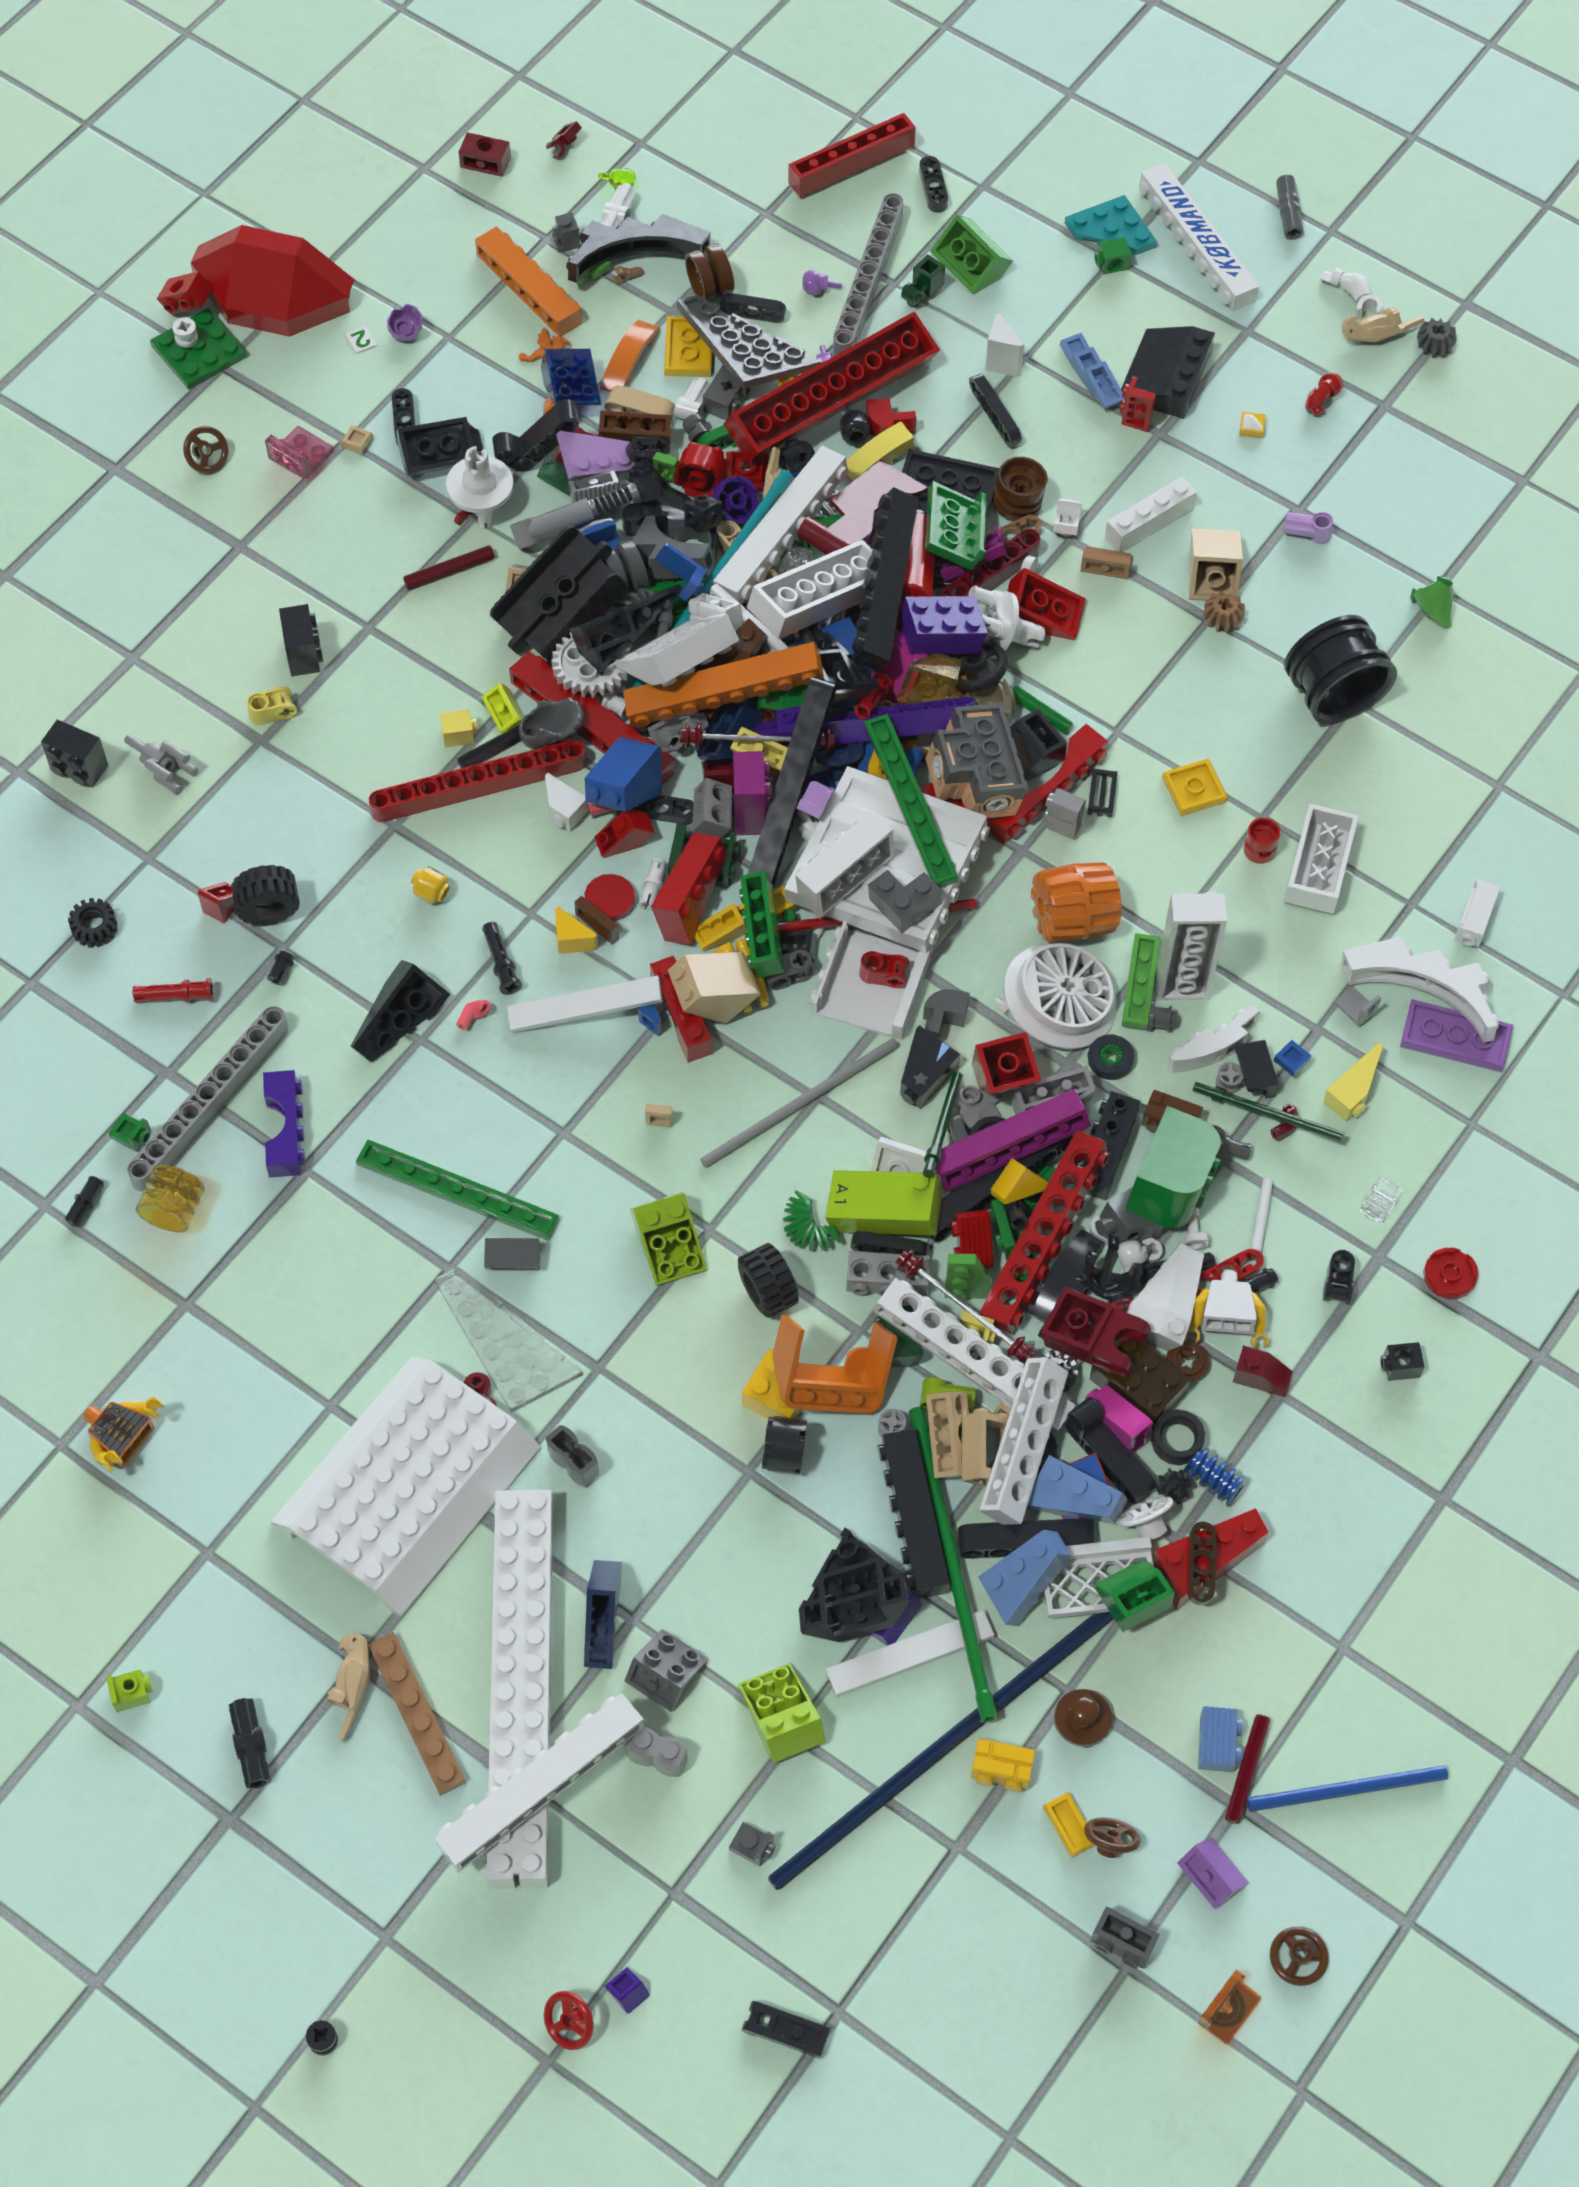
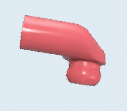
M478 1000L466 1004L456 1026L461 1030H468L472 1020L484 1017L489 1013L491 1004L487 1000Z

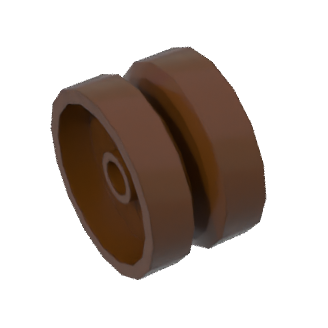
M719 244L705 247L703 253L700 250H695L685 255L686 272L695 295H699L709 301L715 298L716 293L722 296L725 293H732L734 291L733 272L727 255Z

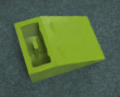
M684 1192L630 1208L655 1285L707 1270Z
M791 1663L738 1684L772 1763L826 1742L820 1716Z

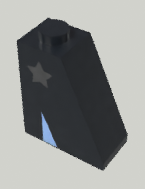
M919 1025L914 1034L901 1080L900 1095L903 1100L921 1109L959 1067L960 1053Z

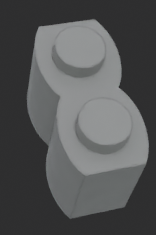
M1057 788L1055 793H1050L1045 807L1048 808L1043 820L1047 821L1046 828L1074 840L1083 822L1086 799Z
M646 1727L629 1739L625 1745L626 1755L631 1761L642 1766H654L660 1773L671 1777H679L688 1758L687 1747L682 1742L671 1737H659L656 1732Z

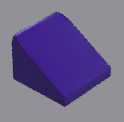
M628 1967L604 1986L627 2014L631 2013L650 1995L644 1983Z

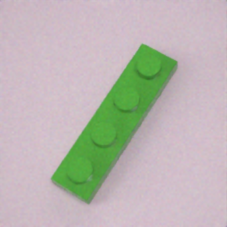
M1135 933L1121 1026L1147 1030L1160 944L1159 936Z

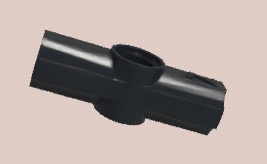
M253 1698L237 1699L233 1703L228 1704L235 1733L232 1734L237 1758L241 1762L246 1788L257 1789L271 1782L265 1756L267 1752L262 1728L259 1727Z

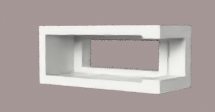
M1476 878L1454 940L1466 946L1479 948L1500 886Z

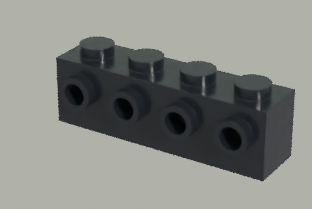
M1113 1091L1110 1092L1108 1100H1102L1098 1114L1102 1115L1099 1122L1094 1121L1090 1135L1105 1141L1110 1155L1105 1167H1100L1097 1173V1182L1092 1190H1088L1087 1195L1106 1201L1138 1116L1140 1100ZM1084 1161L1083 1166L1078 1164V1167H1085L1089 1162Z

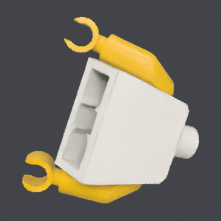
M1224 1271L1221 1274V1280L1211 1281L1210 1288L1203 1289L1196 1297L1190 1322L1191 1325L1187 1330L1185 1341L1190 1331L1197 1333L1196 1343L1200 1340L1198 1326H1201V1330L1241 1334H1253L1255 1330V1335L1250 1339L1252 1348H1256L1257 1337L1263 1339V1348H1266L1269 1344V1339L1263 1331L1266 1329V1308L1257 1294L1251 1291L1249 1283L1237 1282L1238 1275L1235 1271Z

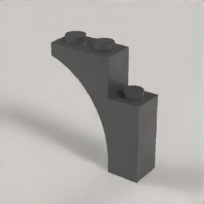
M655 516L645 517L632 540L641 555L643 563L649 564V567L652 569L655 579L680 578L655 561L656 555L665 543H669L704 567L707 571L703 578L710 576L716 564L710 543H685L671 539L660 532Z

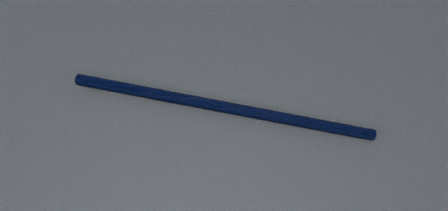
M1111 1613L1092 1614L993 1694L996 1713L1114 1618ZM978 1708L770 1874L768 1877L770 1884L776 1890L781 1889L981 1727L985 1722H981Z

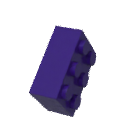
M975 596L905 597L898 616L910 654L980 653L988 634Z

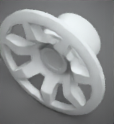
M1162 1496L1141 1501L1123 1511L1119 1515L1116 1524L1120 1527L1136 1526L1140 1538L1150 1537V1540L1158 1538L1167 1531L1161 1515L1171 1508L1173 1500L1171 1497ZM1152 1503L1151 1508H1148L1147 1504ZM1141 1507L1140 1512L1136 1511L1135 1509Z

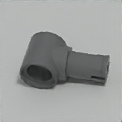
M1212 1125L1219 1133L1221 1139L1218 1155L1224 1156L1228 1154L1244 1160L1249 1158L1251 1152L1250 1143L1230 1139L1221 1127Z

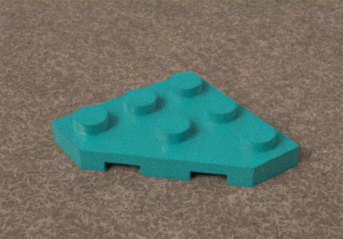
M1125 195L1065 217V225L1073 237L1084 241L1086 238L1097 241L1098 245V242L1125 237L1129 249L1134 255L1152 250L1157 246V240Z

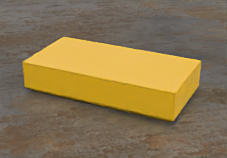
M1069 1792L1043 1805V1810L1071 1859L1095 1847L1084 1834L1086 1822Z

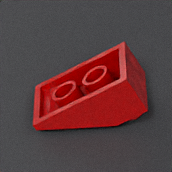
M1023 568L1010 579L1007 591L1015 594L1017 597L1020 619L1041 625L1045 629V635L1069 640L1076 639L1086 598L1026 568Z

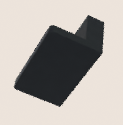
M1260 1040L1237 1044L1235 1052L1247 1091L1263 1090L1265 1099L1275 1097L1279 1083L1266 1041Z

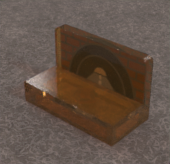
M1238 1970L1234 1971L1198 2022V2024L1226 2045L1229 2044L1261 2000L1260 1995L1243 1983L1245 1976Z

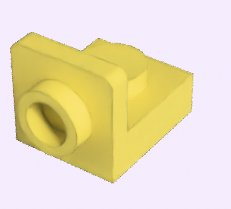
M963 1310L960 1323L966 1328L976 1330L987 1343L994 1344L996 1334L967 1311ZM982 1316L994 1326L993 1319Z

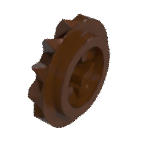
M1184 1341L1182 1346L1167 1352L1166 1360L1191 1379L1190 1382L1200 1380L1207 1373L1209 1357L1206 1350L1199 1344L1192 1341ZM1182 1357H1185L1186 1360L1194 1359L1191 1365L1192 1369L1187 1365L1180 1366L1183 1361Z

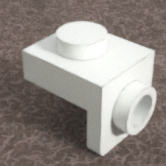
M1062 498L1058 500L1053 532L1059 533L1062 536H1077L1082 507L1081 501Z

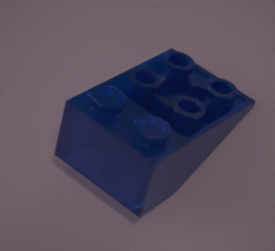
M590 348L544 349L541 373L544 387L554 405L561 400H572L576 405H601Z

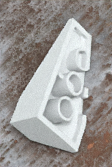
M1180 1243L1174 1249L1155 1276L1146 1283L1141 1293L1132 1300L1127 1310V1313L1148 1322L1152 1331L1147 1341L1166 1351L1182 1346L1192 1318L1204 1254L1183 1243Z

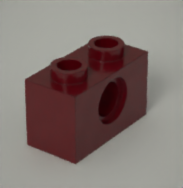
M468 132L458 151L460 168L503 177L511 159L509 141Z

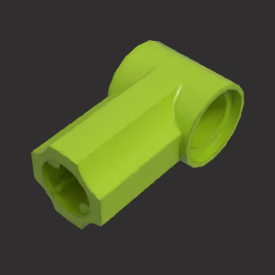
M936 1377L925 1378L922 1384L920 1407H924L925 1411H928L926 1395L949 1391L967 1392L968 1411L973 1413L976 1388L947 1384L945 1380Z

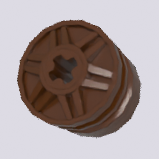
M1013 457L1006 460L1000 466L993 494V505L1001 516L1015 521L1026 515L1036 516L1040 512L1048 481L1047 472L1044 467L1034 459L1027 457Z

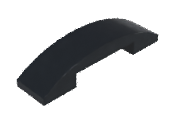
M1081 1229L1056 1260L1046 1279L1037 1289L1034 1302L1027 1306L1025 1312L1045 1323L1064 1287L1070 1288L1076 1278L1084 1272L1085 1257L1089 1250L1095 1251L1098 1255L1105 1242Z

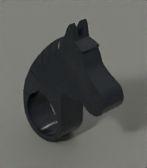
M661 475L658 478L664 492L663 496L644 503L639 500L624 507L622 511V528L627 535L635 536L645 517L655 516L660 532H667L668 537L680 542H686L688 539H697L704 544L710 543L716 562V527L709 529L707 532L699 533L693 528L685 526V502L692 500V498L681 491L670 488Z

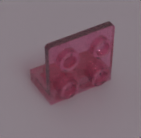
M297 426L284 440L278 439L273 435H270L265 440L268 458L303 480H306L334 452L332 445L300 426Z

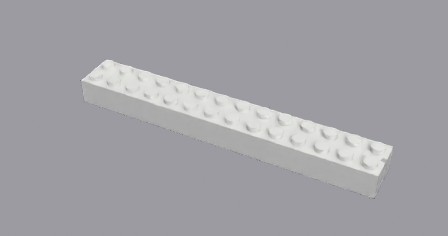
M552 1490L495 1491L488 1791L495 1786L501 1787L508 1781L509 1775L516 1769L527 1767L532 1763L531 1759L539 1751L550 1749L553 1558ZM549 1803L487 1850L486 1880L489 1889L515 1888L514 1875H519L521 1888H548Z

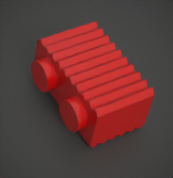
M987 1210L955 1213V1221H951L952 1236L957 1237L958 1247H953V1254H976L984 1268H993L994 1257L989 1212Z

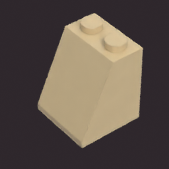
M1192 528L1189 553V599L1207 600L1210 599L1212 593L1219 595L1221 590L1227 595L1232 591L1233 597H1238L1243 561L1240 531Z
M743 952L684 955L668 969L683 1012L726 1024L761 995Z

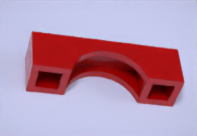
M673 955L650 963V977L658 975L660 978L662 999L669 1010L676 1029L678 1042L689 1063L712 1055V1039L701 1016L683 1012L668 969L677 962Z

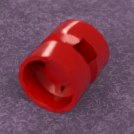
M1260 817L1250 823L1244 843V854L1250 861L1264 864L1274 858L1281 835L1280 827L1274 820Z

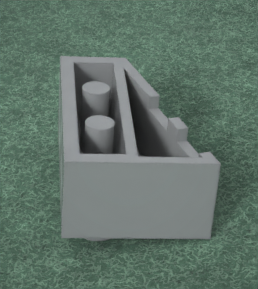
M1088 1066L1042 1078L1039 1083L1012 1089L1009 1098L1015 1115L1072 1089H1075L1084 1105L1092 1100L1096 1088Z

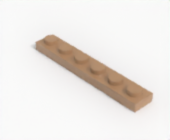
M394 1632L369 1643L370 1652L439 1795L441 1796L466 1784V1780Z

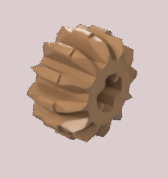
M1222 590L1219 595L1212 593L1210 599H1207L1205 602L1204 619L1207 620L1208 627L1215 626L1216 632L1220 628H1223L1226 633L1229 628L1236 630L1238 624L1244 619L1245 606L1241 603L1240 596L1233 597L1232 591L1228 595L1224 594Z

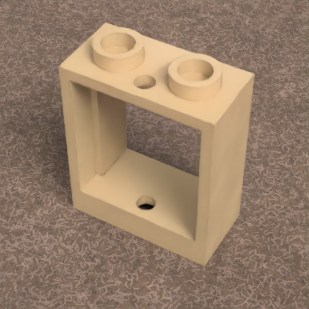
M979 1408L974 1409L972 1414L962 1416V1482L987 1487L992 1468L986 1467V1426L999 1428L1000 1446L1009 1414H991L989 1409Z

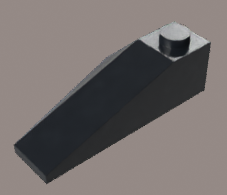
M401 960L383 985L350 1047L369 1062H372L394 1046L401 1037L413 1032L416 1026L426 1019L429 1020L435 1016L450 996V993L416 965Z

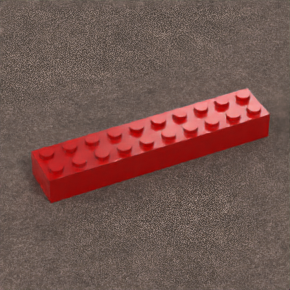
M914 311L734 411L723 425L750 464L771 452L773 447L778 448L784 445L785 442L798 437L930 362L940 349Z

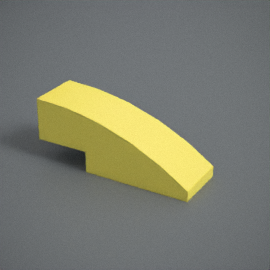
M902 422L886 429L862 446L846 461L848 468L846 477L852 483L880 460L893 466V459L907 453L909 449H913L914 437Z

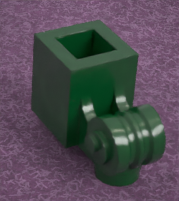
M927 254L913 267L912 284L908 282L903 286L901 298L907 300V304L910 307L919 306L926 296L930 298L944 285L945 265Z

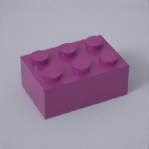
M764 751L733 752L735 833L737 836L760 835L770 806L769 761H764Z

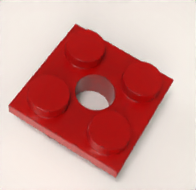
M726 452L727 471L724 479L743 476L755 485L757 491L764 490L769 454L749 464L742 452ZM750 467L751 470L744 471L741 468Z

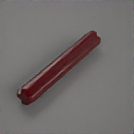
M488 545L405 575L403 577L404 585L407 589H412L494 558V551Z
M1257 1714L1254 1718L1225 1815V1820L1233 1824H1239L1269 1727L1270 1718L1261 1714Z

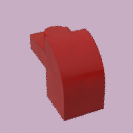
M890 398L866 400V415L870 421L871 435L873 437L899 422H902L911 434L916 433L917 418L915 411L892 413Z

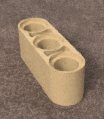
M615 385L605 402L604 408L606 411L671 415L672 418L675 404L664 397L623 385Z

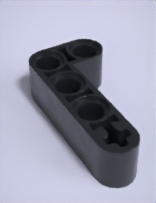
M572 400L557 402L520 437L508 432L495 434L492 438L495 458L502 461L507 467L520 472L533 469L559 445L556 435L559 431L573 433L578 428L579 420L575 402Z
M1088 1397L1068 1412L1065 1427L1070 1436L1087 1455L1097 1453L1105 1475L1132 1504H1136L1157 1488L1156 1481L1103 1422L1105 1414L1100 1404L1094 1398Z

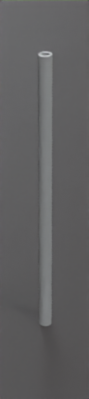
M894 1038L890 1039L700 1158L701 1163L704 1167L709 1166L898 1047Z

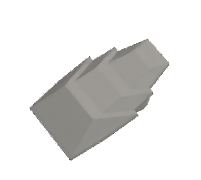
M699 712L692 715L683 714L675 716L668 721L661 720L647 729L654 744L661 746L663 752H670L685 746V743H680L681 728H685L686 723L692 729H695L696 725L699 724L703 729V734H706L704 729L709 724L705 713Z

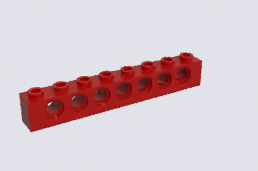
M1076 1130L1031 1214L1027 1227L1023 1229L979 1312L981 1316L993 1319L994 1327L1013 1334L1015 1328L1021 1326L1025 1317L1024 1311L1028 1304L1031 1305L1037 1295L1036 1288L1040 1281L1043 1282L1049 1272V1264L1052 1258L1058 1256L1064 1235H1069L1074 1223L1073 1218L1077 1212L1080 1213L1086 1201L1085 1196L1089 1189L1092 1190L1094 1188L1100 1167H1105L1108 1162L1110 1153L1105 1141ZM1082 1161L1089 1162L1085 1167L1077 1166ZM1069 1184H1077L1073 1190L1065 1189ZM1056 1207H1065L1060 1213L1053 1212ZM1046 1229L1053 1230V1232L1048 1236L1041 1235V1233ZM1033 1252L1041 1253L1038 1258H1029ZM1021 1275L1029 1276L1028 1279L1023 1282L1016 1281L1017 1278ZM1016 1298L1015 1303L1012 1305L1004 1304L1007 1299Z

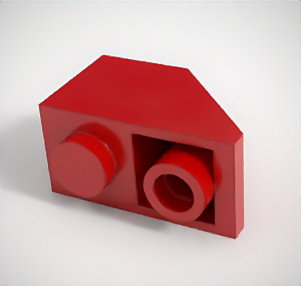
M630 809L626 812L622 811L594 838L601 856L607 858L640 848L655 834L648 813Z

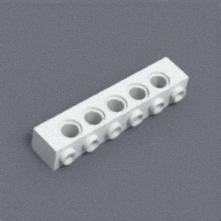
M1047 1357L1028 1358L979 1509L1002 1525L1022 1523L1062 1391L1065 1387L1068 1371Z

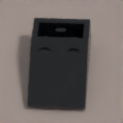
M1039 708L1018 719L1010 726L1011 737L1014 739L1018 752L1017 756L1020 759L1024 772L1023 776L1026 781L1065 760L1067 742Z

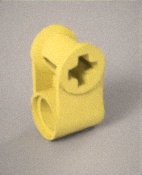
M278 687L273 690L254 693L248 697L247 707L250 721L255 725H264L295 716L297 708L292 704L290 698L292 695L291 690L288 687Z

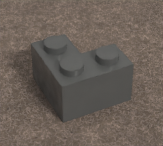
M886 870L868 884L869 900L901 933H904L942 904L941 889L925 872L905 887L889 870Z

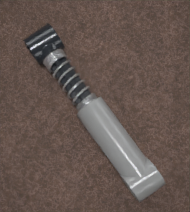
M654 471L635 478L633 484L626 485L624 489L620 487L619 491L614 490L611 494L608 492L606 496L602 494L600 498L595 497V500L592 498L589 500L587 498L578 500L539 516L516 522L510 525L518 549H522L536 544L545 538L559 534L567 526H581L594 521V517L600 516L602 512L606 514L607 510L612 511V508L615 507L618 509V506H625L624 504L626 503L631 504V501L634 503L639 500L642 503L663 496L664 492L657 473Z

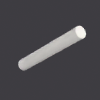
M1270 1179L1262 1180L1251 1249L1258 1250L1260 1253L1273 1181Z

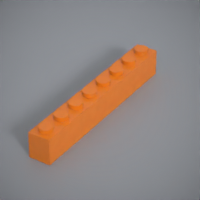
M811 642L692 672L685 676L675 677L676 682L665 687L662 684H645L623 690L626 716L634 727H644L652 722L671 720L675 716L683 714L692 715L699 710L715 709L723 704L739 703L747 698L763 697L771 692L787 691L795 686L808 685L811 677L824 679L820 652L815 643Z

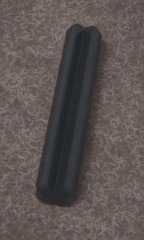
M517 725L458 757V765L460 768L476 765L520 741V726Z

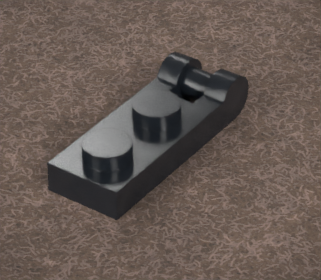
M751 2001L749 2007L750 2016L748 2021H744L741 2029L744 2033L821 2059L830 2033L829 2027L766 2004ZM762 2017L770 2018L767 2027L759 2025Z

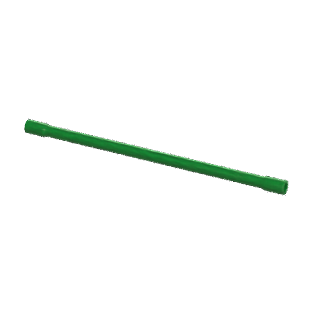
M915 1407L909 1410L912 1428L916 1431L939 1538L975 1688L977 1708L981 1722H991L998 1717L986 1677L940 1478H934L927 1415L924 1407Z

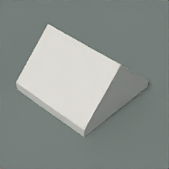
M998 313L995 315L988 337L985 370L1018 377L1021 375L1024 344L1002 315Z

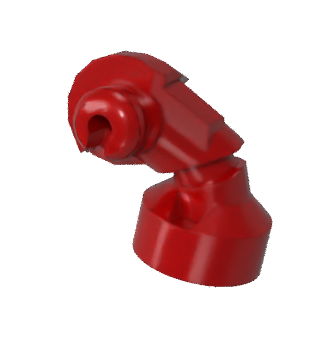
M1331 372L1320 378L1318 388L1314 387L1307 396L1306 410L1311 409L1314 416L1324 413L1323 402L1328 397L1338 395L1343 389V380L1340 375Z

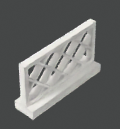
M1150 1537L1066 1546L1071 1557L1060 1570L1065 1575L1064 1579L1059 1585L1052 1582L1043 1590L1048 1619L1109 1612L1105 1604H1100L1103 1601L1090 1584L1097 1576L1101 1579L1108 1577V1575L1102 1572L1106 1565L1114 1564L1122 1570L1132 1565L1133 1562L1143 1559L1154 1566ZM1086 1567L1093 1572L1087 1582L1074 1575L1078 1568ZM1069 1579L1082 1587L1074 1597L1062 1589ZM1085 1591L1098 1598L1094 1605L1087 1606L1078 1599ZM1057 1594L1070 1601L1066 1608L1053 1609L1052 1600Z

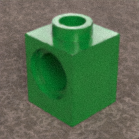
M1125 237L1098 242V250L1094 255L1095 263L1097 266H1100L1103 275L1129 270L1132 253Z

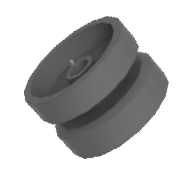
M627 539L617 543L616 549L613 550L604 563L626 583L625 592L619 598L620 600L629 595V589L635 594L638 589H647L649 582L643 560L633 541Z

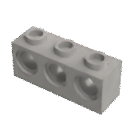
M849 1251L846 1292H852L856 1295L876 1293L882 1296L892 1281L897 1278L900 1281L908 1282L912 1285L914 1291L923 1297L927 1296L928 1281L920 1274L916 1276H919L921 1279L913 1281L906 1278V1270L901 1269L897 1271L899 1265L896 1263V1260L901 1254ZM913 1255L917 1259L922 1257L920 1255ZM923 1256L924 1265L921 1269L929 1275L930 1256ZM864 1272L867 1276L858 1277L855 1273ZM891 1274L894 1277L892 1279H885L882 1275Z

